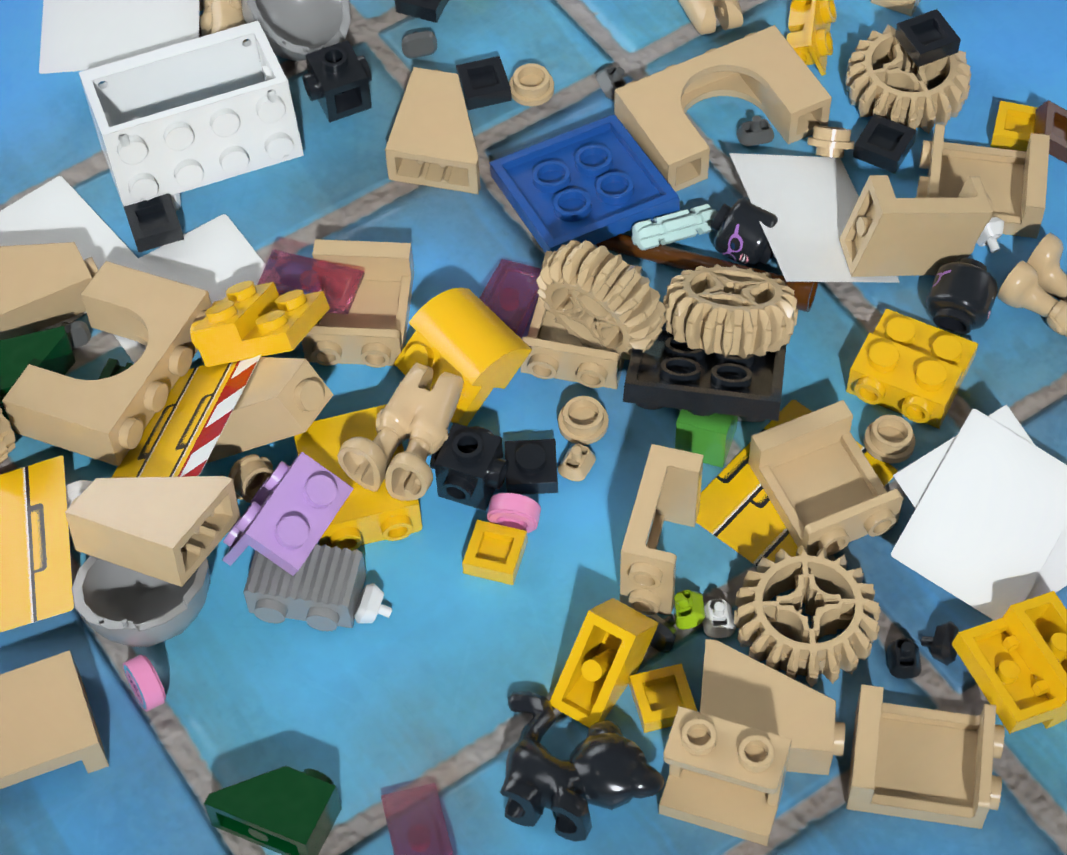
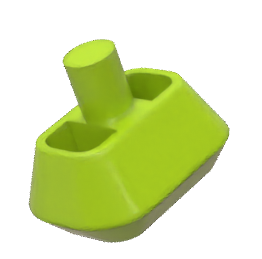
M683 590L674 596V615L677 628L686 630L694 628L703 622L705 610L701 593Z

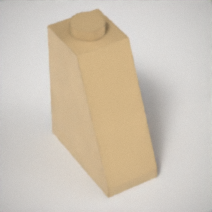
M413 67L385 148L389 180L479 194L481 188L479 157L458 74Z
M75 242L0 246V340L38 332L86 312L81 293L98 272L93 258L89 257L83 260Z
M260 357L206 463L305 433L334 394L306 359Z
M226 476L96 478L80 496L73 500L70 507L65 511L76 551L183 587L240 519L233 479Z
M706 639L700 712L791 738L787 772L829 775L833 755L843 756L845 742V723L835 722L836 701L717 640Z

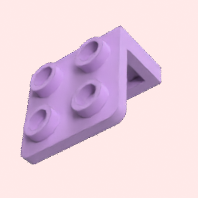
M303 452L299 454L290 466L281 461L250 501L251 505L224 538L223 543L229 546L230 549L222 561L231 566L244 550L251 546L294 576L354 488Z

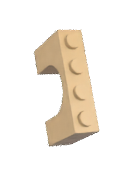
M774 25L759 32L750 33L722 47L710 49L702 55L668 66L660 72L637 81H631L623 87L615 89L614 114L674 191L677 192L708 179L710 147L685 114L694 104L717 96H731L749 101L762 110L789 145L812 135L814 126H828L832 97Z
M105 261L81 293L90 326L146 346V349L142 356L125 371L99 380L76 379L29 364L2 401L14 433L119 467L130 449H134L139 444L143 430L153 415L163 409L168 394L179 377L184 376L190 369L192 358L198 351L191 340V325L195 321L203 320L206 317L205 311L212 305L207 290Z

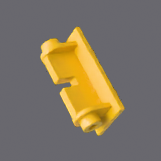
M792 0L788 23L791 33L787 34L786 40L806 65L816 64L821 76L826 75L827 56L833 53L830 28L831 23L835 22L837 18L834 0Z

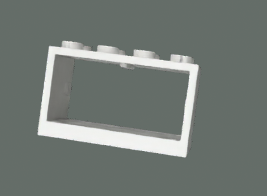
M259 21L79 72L98 139L123 207L145 200L149 201L168 193L172 196L304 156L288 80Z

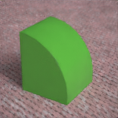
M681 409L676 422L675 449L704 455L703 463L723 468L737 429L738 416L718 413L709 416H699Z

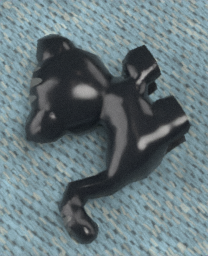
M530 691L513 692L508 697L507 704L511 711L533 714V719L523 728L517 743L509 749L506 759V777L500 793L502 796L509 797L504 816L511 822L534 827L542 816L545 807L556 812L555 832L557 835L574 842L586 840L592 829L588 804L613 810L629 803L632 798L653 796L664 787V777L647 763V759L639 746L624 737L621 729L615 722L605 720L593 724L588 731L586 739L579 743L570 753L569 760H561L553 756L540 744L542 737L556 720L550 701L546 697Z

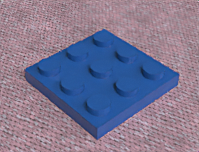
M615 114L489 162L491 177L545 253L546 251H557L562 244L567 245L571 240L580 243L586 240L595 245L632 230V226L635 223L649 219L652 222L654 218L680 211L677 193Z

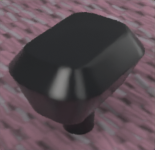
M656 614L646 615L659 623L650 645L658 651L669 652L677 635V630L673 627L675 620L670 616L662 619Z
M952 621L938 625L934 636H922L921 645L931 647L932 657L948 666L956 659L957 652L952 646V642L960 631Z
M905 638L897 639L888 644L889 671L894 677L911 679L920 675L922 668L919 647L914 641Z

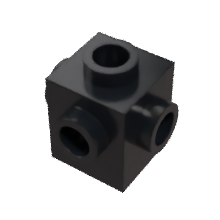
M348 40L305 54L308 74L302 75V80L310 101H319L329 123L372 108L369 82L372 81L370 68L363 55L356 56Z
M453 423L448 433V439L438 451L431 455L430 468L435 470L438 496L486 511L495 489L502 487L508 471L509 461L503 458L502 437L494 435L483 427H467Z

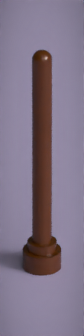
M624 234L595 244L597 247L605 246L610 251L683 270L695 271L698 266L713 268L716 264L721 267H732L735 265L741 269L752 268L661 244L658 247L642 251L637 245H633L632 236ZM753 268V269H754V272H758V273H766V272H767V271H763V270H759V269ZM768 272L771 274L772 279H781L785 282V286L794 290V297L797 299L796 309L805 312L810 311L817 292L818 282H786L783 275Z

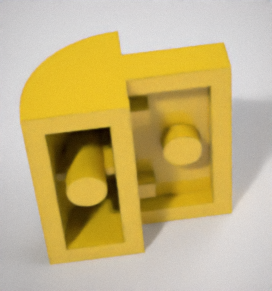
M459 287L438 294L416 312L409 321V324L416 331L393 364L405 376L415 363L431 367L433 369V379L430 391H432L438 378L444 372L462 377L464 384L451 422L467 426L493 388H506L532 349L470 289Z
M1054 591L1010 605L1002 618L958 632L952 642V646L989 703L996 705V714L1009 734L1041 722L1048 729L1067 720V609Z

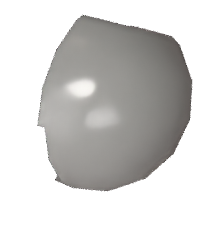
M241 0L245 23L259 21L274 54L284 59L303 61L306 60L305 54L340 43L346 38L351 23L349 0Z
M90 556L78 569L72 587L75 609L84 622L110 641L131 647H150L182 634L200 613L205 604L211 582L209 564L206 558L183 587Z

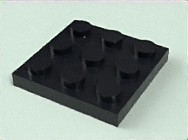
M665 323L661 328L662 332L649 350H645L644 353L642 349L633 348L624 384L623 402L635 403L639 407L649 410L661 409L663 407L685 409L699 416H709L714 413L734 415L749 422H762L766 419L779 420L786 345L781 346L780 350L776 352L766 351V354L761 357L754 354H748L744 359L739 355H728L726 358L723 354L719 353L707 355L703 349H690L687 343H680L674 340V335L666 331Z

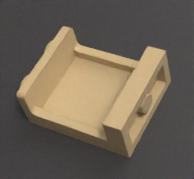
M935 124L932 141L923 140L919 168L928 169L927 177L919 176L916 198L958 197L968 177H980L986 195H989L992 200V218L998 217L1004 220L1003 234L1037 238L1046 207L1050 135L1031 133L1025 152L944 142L945 125Z
M869 175L839 238L851 277L936 275L942 265L958 262L960 259L968 258L972 254L977 240L986 224L992 218L993 204L990 196L986 195L980 177H968L958 197L896 198L888 175Z
M315 239L312 255L316 273L312 293L324 291L330 309L303 338L302 347L305 359L308 362L326 366L336 364H360L374 368L395 366L393 363L406 345L414 280L411 243Z
M546 251L542 268L545 265V261L553 253L552 251ZM636 266L635 270L642 276V267ZM539 296L528 336L522 337V340L532 351L521 365V373L532 374L540 379L555 378L577 382L590 388L605 387L617 389L625 359H622L616 352L594 349L588 344L582 345L580 339L573 334H568V330L562 324L555 322L554 314L545 309V301Z
M844 400L751 436L748 464L797 547L799 548L803 544L807 554L811 556H817V552L825 547L828 556L833 555L844 549L849 542L869 534V536L875 537L886 533L898 523L903 497L899 490L894 489L887 492L850 433L853 414Z
M651 444L621 548L620 602L642 614L660 613L671 615L677 556L670 552L657 550L664 521L691 527L696 525L700 509L704 457L702 454Z
M70 650L0 674V789L82 760L88 774L109 766L81 675Z
M861 684L855 713L846 809L982 829L989 809L998 810L1001 798L1002 777L992 775L993 758L1001 759L1005 727L1004 725L995 724L996 705L984 704L981 714L975 716L883 703L884 687Z
M679 706L663 754L664 762L670 765L669 776L659 804V814L767 846L782 797L792 739Z

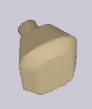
M575 444L567 451L560 462L558 472L562 477L571 481H582L594 465L596 456L588 447L582 444Z

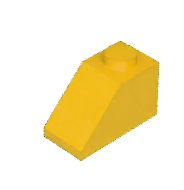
M614 598L588 610L550 699L551 706L588 728L596 722L604 721L628 686L629 676L636 674L639 670L659 623Z

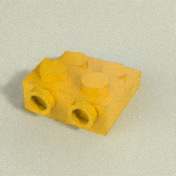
M244 281L226 290L227 296L222 300L214 301L212 306L205 311L206 317L203 320L192 323L190 329L191 340L195 348L199 350L206 367L247 360L260 354L262 357L289 352L296 348L330 307L324 291L304 294L303 290H293L279 296L274 282L254 285L253 281Z
M886 308L873 334L869 332L850 368L846 392L857 396L865 403L878 404L901 413L913 422L926 423L940 429L976 356L978 343Z

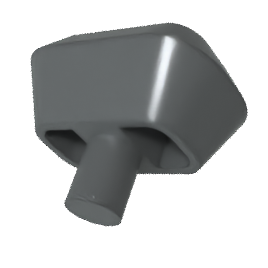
M431 31L413 32L406 35L402 40L403 54L409 59L432 55L437 50V39Z
M608 67L596 74V79L606 98L614 100L615 89L626 84L622 77L625 73L623 68Z
M756 115L753 116L752 121L744 122L737 129V137L744 146H754L771 142L774 139V132L768 120L761 119L760 116Z
M83 321L63 322L60 325L65 326L73 350L86 345L90 341V330Z

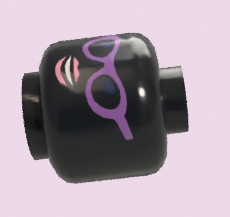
M747 197L740 198L732 207L724 203L710 226V229L717 232L714 239L715 249L740 265L752 268L757 266L759 262L767 265L774 253L760 222L769 228H773L778 222L777 216L752 204Z
M962 258L958 262L942 265L935 275L926 301L928 312L933 317L934 323L942 330L958 335L968 334L971 330L983 327L989 319L998 292L997 282L987 272L986 266L974 259Z

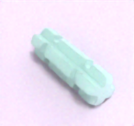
M705 204L691 208L690 213L686 209L654 218L652 220L653 224L651 219L635 223L632 226V243L644 251L658 247L660 242L661 245L694 237L697 235V231L699 235L712 232L714 230L710 229V226L717 211L712 209L710 205Z

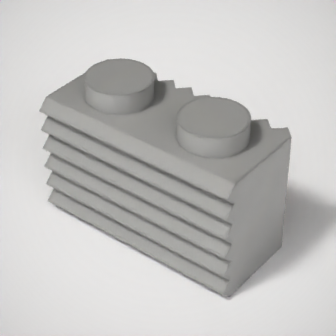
M316 544L299 571L292 576L255 550L244 588V596L249 613H254L262 621L275 624L284 622L285 618L306 621L309 626L320 631H334L337 629V626L353 628L354 614L361 591L363 590L364 581L366 580L363 553L358 549L351 551L348 548L340 549L337 546L331 548L326 544L323 546Z

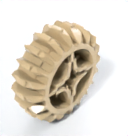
M887 25L883 34L871 31L867 40H859L855 52H852V56L848 61L845 82L847 91L850 92L851 105L858 106L860 117H870L877 114L912 129L920 127L929 134L934 124L946 126L950 117L958 116L962 105L968 99L971 72L970 65L967 64L966 52L958 51V53L917 67L896 39V29Z
M571 240L567 245L562 244L545 261V265L536 280L539 286L537 293L545 301V309L554 314L556 323L562 324L568 330V334H573L580 339L582 345L588 344L594 349L616 352L622 359L630 360L633 348L642 349L643 353L645 350H649L662 332L661 328L667 321L664 316L666 308L659 301L661 295L657 290L649 286V278L641 276L635 270L636 265L630 266L623 261L621 254L615 256L609 253L607 248L602 245L596 248L591 242L586 240L582 243Z
M716 264L713 268L698 266L695 271L689 269L682 271L681 275L671 279V284L667 286V294L663 299V304L666 308L664 313L667 320L665 322L666 331L674 335V340L680 343H687L690 349H703L707 355L719 353L723 354L725 358L728 355H739L744 359L748 354L761 357L766 354V351H779L781 346L789 344L790 337L794 332V326L797 324L798 309H796L797 299L794 297V290L785 286L783 280L772 279L771 274L768 272H754L753 268L741 269L735 265L732 267H721Z
M802 544L797 549L796 556L791 557L780 548L776 553L775 562L762 557L761 561L757 564V572L748 570L744 577L743 588H740L736 593L735 605L737 609L734 611L733 620L736 628H739L738 640L740 646L750 647L749 657L757 661L767 660V666L776 671L779 669L786 671V676L796 680L797 675H804L812 688L817 683L819 674H823L833 684L839 678L840 669L852 675L853 671L857 669L859 659L866 660L869 657L872 649L871 643L877 640L880 627L877 621L879 620L881 610L879 603L874 601L875 590L873 584L862 583L864 574L861 567L847 571L845 555H842L833 562L827 559L828 555L825 547L817 552V556H811L807 554ZM795 589L789 595L777 596L784 591ZM777 596L776 601H770L772 598ZM802 602L805 604L806 614L812 616L811 628L808 625V616L802 615ZM837 629H846L839 636L829 641L818 643L821 637L836 634Z

